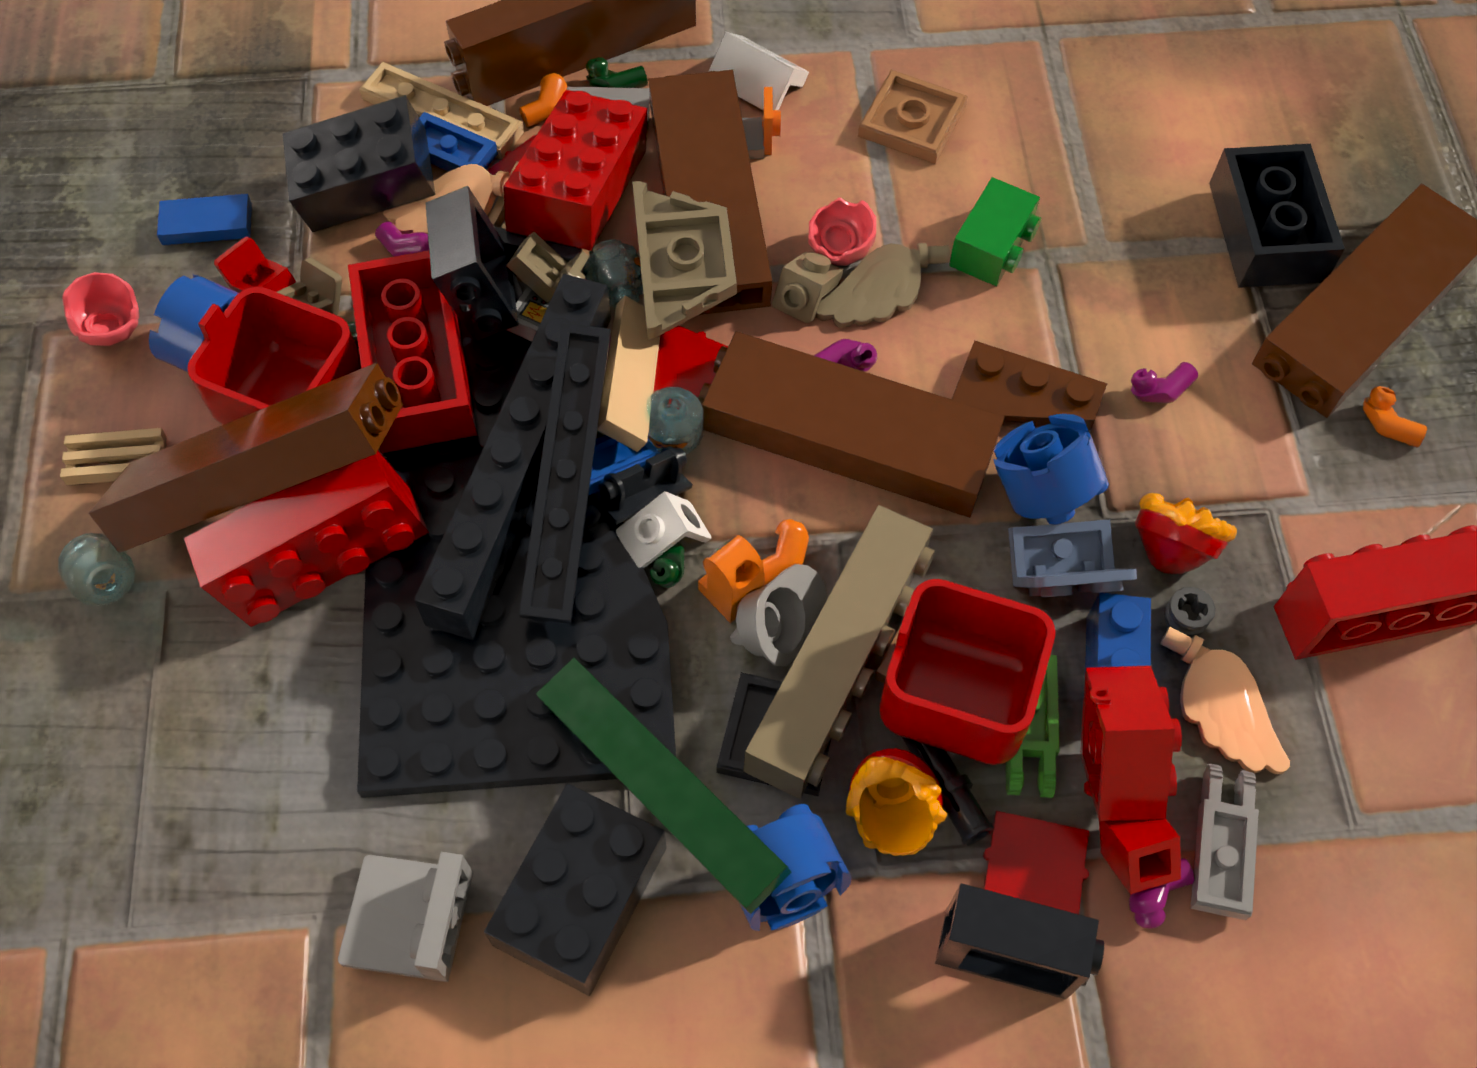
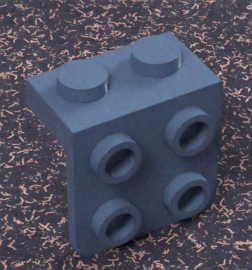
M1110 519L1008 528L1013 587L1029 588V596L1055 597L1073 595L1072 585L1077 584L1078 592L1124 590L1123 580L1137 579V569H1115Z

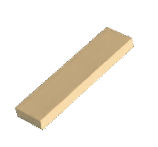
M384 62L378 66L359 88L362 100L374 105L406 95L418 117L423 112H426L496 142L498 155L495 158L500 160L505 157V152L511 150L524 133L522 121Z
M625 295L617 303L598 431L638 452L648 440L660 336L648 339L645 307Z

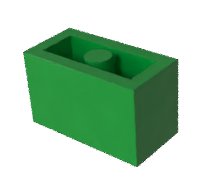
M992 177L954 239L949 266L997 287L1006 271L1010 273L1015 271L1024 250L1020 247L1024 240L1031 242L1038 230L1041 217L1035 214L1040 197Z

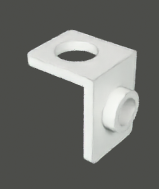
M665 491L616 530L621 543L638 568L648 566L685 536L704 543L712 539L691 502Z

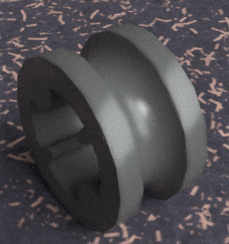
M1183 587L1175 592L1166 605L1164 618L1168 627L1193 637L1205 631L1215 616L1216 608L1210 595L1202 589ZM1184 604L1191 605L1192 612L1199 614L1195 621L1189 620L1187 612L1181 610Z

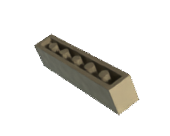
M877 506L745 751L743 772L798 799H801L808 783L816 787L818 786L830 761V757L823 754L831 739L840 742L853 715V713L846 711L852 697L863 698L874 674V670L868 668L874 654L883 657L895 632V629L889 627L894 615L904 616L915 590L909 587L915 574L923 578L930 566L935 550L928 548L933 528L883 506Z

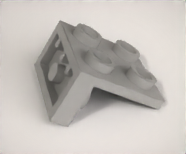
M441 852L438 864L366 855L363 859L338 962L343 967L448 982L473 871L464 856Z

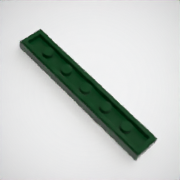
M575 658L536 693L539 699L750 914L792 873L788 866Z

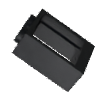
M469 186L426 202L432 280L472 337L477 342L518 326L512 271L506 266L510 261L509 249ZM460 304H470V305H468V306H461Z
M961 883L945 912L935 964L1067 999L1080 986L1086 985L1090 974L1098 975L1104 955V941L1096 939L1099 924L1097 919Z

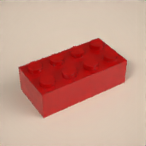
M565 90L503 186L506 231L529 236L534 231L543 240L592 251L646 152L647 108L633 105L625 100H610L592 96L585 91Z
M429 250L349 264L348 272L361 369L378 363L384 375L391 378L398 387L403 404L379 447L380 452L387 453L476 436L477 430L457 314L432 280Z
M377 451L372 456L255 500L185 537L184 541L200 587L252 628L259 623L274 619L281 611L304 599L319 595L326 587L349 575L362 572L369 564L391 552L407 548L414 540L429 533L410 488L381 453Z
M1465 526L1451 532L1448 536L1433 539L1427 534L1418 535L1404 541L1400 545L1383 548L1381 544H1372L1358 549L1351 555L1336 558L1332 553L1315 556L1303 564L1304 568L1286 586V591L1273 606L1295 660L1477 624V526Z

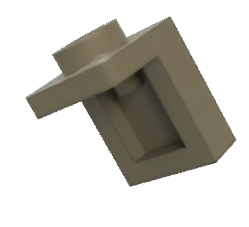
M533 231L523 240L506 266L548 304L563 274L582 279L585 278L581 270L589 256L582 250L567 263Z
M814 252L802 253L783 266L772 306L800 321L810 323L815 318L821 298L839 285L844 269L831 264L830 259L822 254Z
M312 257L302 260L300 281L277 291V293L338 315L342 277Z

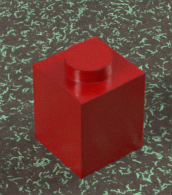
M1166 819L1099 821L1101 854L1130 895L1181 879L1180 836Z

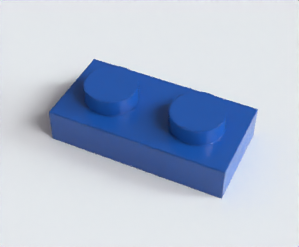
M423 112L419 117L426 129L432 165L446 171H451L468 164H478L487 169L498 155L496 142L426 112Z

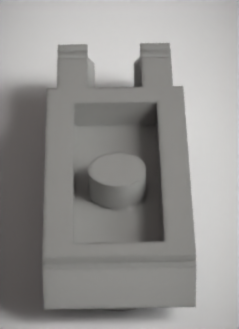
M1209 763L1205 767L1202 778L1201 803L1198 807L1193 870L1195 881L1192 884L1190 909L1247 920L1253 913L1259 810L1255 809L1256 778L1254 772L1240 771L1234 786V804L1221 802L1222 767Z

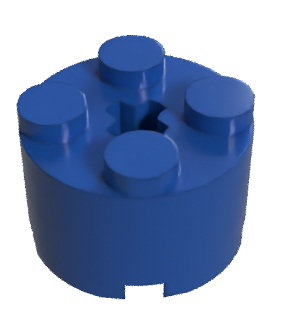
M193 274L194 278L192 279L182 276L168 287L154 313L155 316L162 318L158 333L152 330L149 333V347L153 356L188 372V363L205 339L198 325L202 317L212 304L218 305L224 313L235 296L239 294Z
M1073 414L1048 416L1051 424L1035 428L1033 421L1025 423L1009 432L996 445L994 453L997 459H993L1016 514L1032 519L1046 518L1047 522L1053 525L1061 524L1073 518L1076 508L1087 503L1094 496L1103 493L1108 488L1109 482L1090 431L1084 419Z
M798 804L790 807L779 816L778 820L761 828H758L757 825L747 826L792 872L751 914L740 904L751 929L760 931V922L766 921L771 930H778L799 923L826 908L828 905L824 896L835 887L840 896L849 887L852 879L821 817L813 814L807 804Z

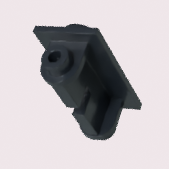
M671 446L663 448L660 454L646 460L644 469L638 463L619 473L605 475L603 482L598 486L599 491L589 496L617 525L634 516L664 491L676 496L692 488L693 484L682 474L683 466L687 463L686 454L679 447L675 449Z

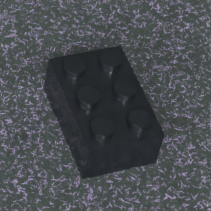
M406 95L283 133L289 202L312 232L436 195L426 129Z
M1311 143L1224 148L1209 185L1238 288L1322 283L1333 271L1345 248Z
M567 783L484 930L485 935L493 947L590 996L667 849L665 831Z

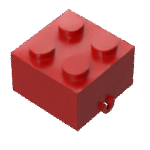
M1151 666L1087 667L1085 672L1080 755L1088 780L1084 783V792L1093 798L1099 821L1166 819L1168 797L1176 796L1177 775L1175 766L1172 763L1173 752H1180L1182 746L1180 722L1177 718L1170 717L1169 697L1166 687L1158 686Z

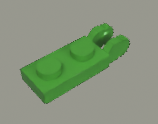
M1050 655L1035 715L1017 754L1006 762L1007 795L1019 796L1024 785V772L1022 771L1024 756L1040 758L1037 777L1039 795L1046 798L1054 797L1056 790V757L1060 752L1057 655Z

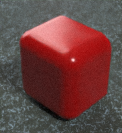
M252 287L241 291L235 296L224 313L218 305L212 304L198 323L205 339L188 363L189 377L211 415L223 425L361 369L360 354L350 328L343 318L263 287Z
M930 579L922 582L913 591L909 606L906 608L896 646L888 667L880 702L882 722L894 734L986 764L999 765L1008 762L1019 751L1035 715L1056 635L1052 619L1044 611L1036 607L947 580Z

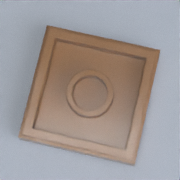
M891 69L859 125L858 137L936 164L966 107L968 96Z

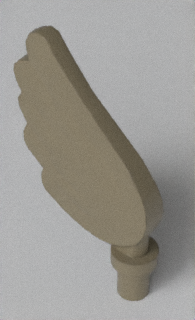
M891 243L875 249L855 267L836 289L820 301L815 315L816 318L822 321L833 319L837 327L846 328L853 324L859 326L867 325L872 321L886 322L896 310L907 311L911 309L919 293L921 282L920 269L927 268L928 264L949 263V246H927V243H918L917 249H909L903 245Z

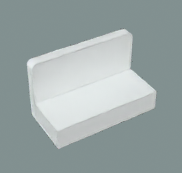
M725 32L709 71L733 70L738 97L762 110L764 109V87H773V110H779L789 86L803 87L809 71L744 36Z

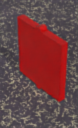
M679 325L660 335L653 395L659 397L660 402L663 404L670 402L699 415L701 410L697 409V401L704 383H712L716 375L714 373V364L717 354L722 346L727 348L728 346L707 338L706 333L703 331L696 333Z
M996 810L993 821L995 828L992 831L990 847L986 848L983 853L984 859L987 860L983 889L1079 914L1083 881L1089 877V871L1085 868L1089 830Z

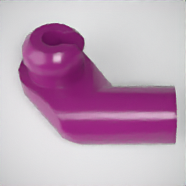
M384 222L376 229V238L393 257L429 250L428 234L424 232L402 234L392 222Z
M850 339L838 340L813 355L864 372L868 371L877 361V351L873 345Z
M1188 362L1180 363L1166 378H1157L1155 371L1150 370L1147 372V369L1143 368L1137 370L1132 375L1131 392L1142 402L1172 403L1197 380L1198 372Z
M1181 858L1180 880L1130 895L1129 908L1135 913L1134 918L1139 926L1146 929L1161 926L1166 917L1163 908L1166 905L1168 892L1194 883V873L1188 860Z

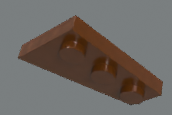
M974 340L952 400L1005 416L1002 426L1005 421H1033L1035 427H1041L1051 424L1048 416L1073 414L1083 418L1087 428L1091 430L1107 383Z

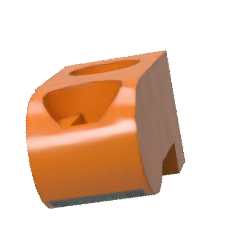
M740 535L733 536L703 560L704 569L707 574L698 580V590L729 623L736 619L738 605L742 598L750 592L764 587L765 583L764 566L759 554Z

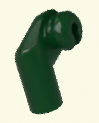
M602 57L590 59L586 63V70L589 74L586 78L593 87L642 88L648 86L647 75L643 66L614 72L608 70V62Z
M679 542L653 561V569L650 568L652 580L662 587L670 588L675 586L684 575L685 550Z

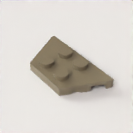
M632 181L648 339L664 334L736 295L737 282L727 207L707 201L697 202L690 196L674 191L670 197L648 191L647 183Z

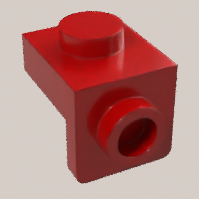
M249 237L241 239L214 261L215 267L229 287L238 293L252 287H263L277 292L296 283L287 267L267 259L255 241Z

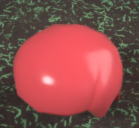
M841 197L837 198L829 205L818 209L809 221V245L815 253L826 256L830 259L831 264L836 266H847L863 260L875 242L876 216L868 203L863 200L859 203H850Z
M93 272L78 277L63 293L64 312L68 327L72 334L84 343L92 346H112L128 340L138 325L139 308L134 290L129 283L114 274Z

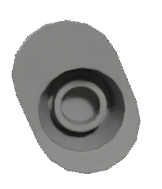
M794 564L783 570L766 586L744 596L738 605L736 615L737 628L730 635L731 642L736 645H743L747 651L755 656L765 657L774 666L784 667L790 664L797 657L828 599L825 584L818 572L808 565Z

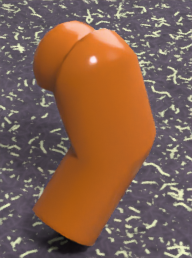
M552 73L544 76L540 82L541 88L538 100L519 107L521 118L527 127L546 120L564 91L567 90V83L561 75Z
M1383 386L1374 387L1370 392V397L1364 399L1363 411L1376 432L1381 436L1418 448L1425 437L1427 426L1399 417L1392 407L1396 402L1395 392Z
M787 519L780 522L777 526L775 533L779 537L776 553L762 560L765 571L764 586L792 565H803L809 535L806 527L801 522Z

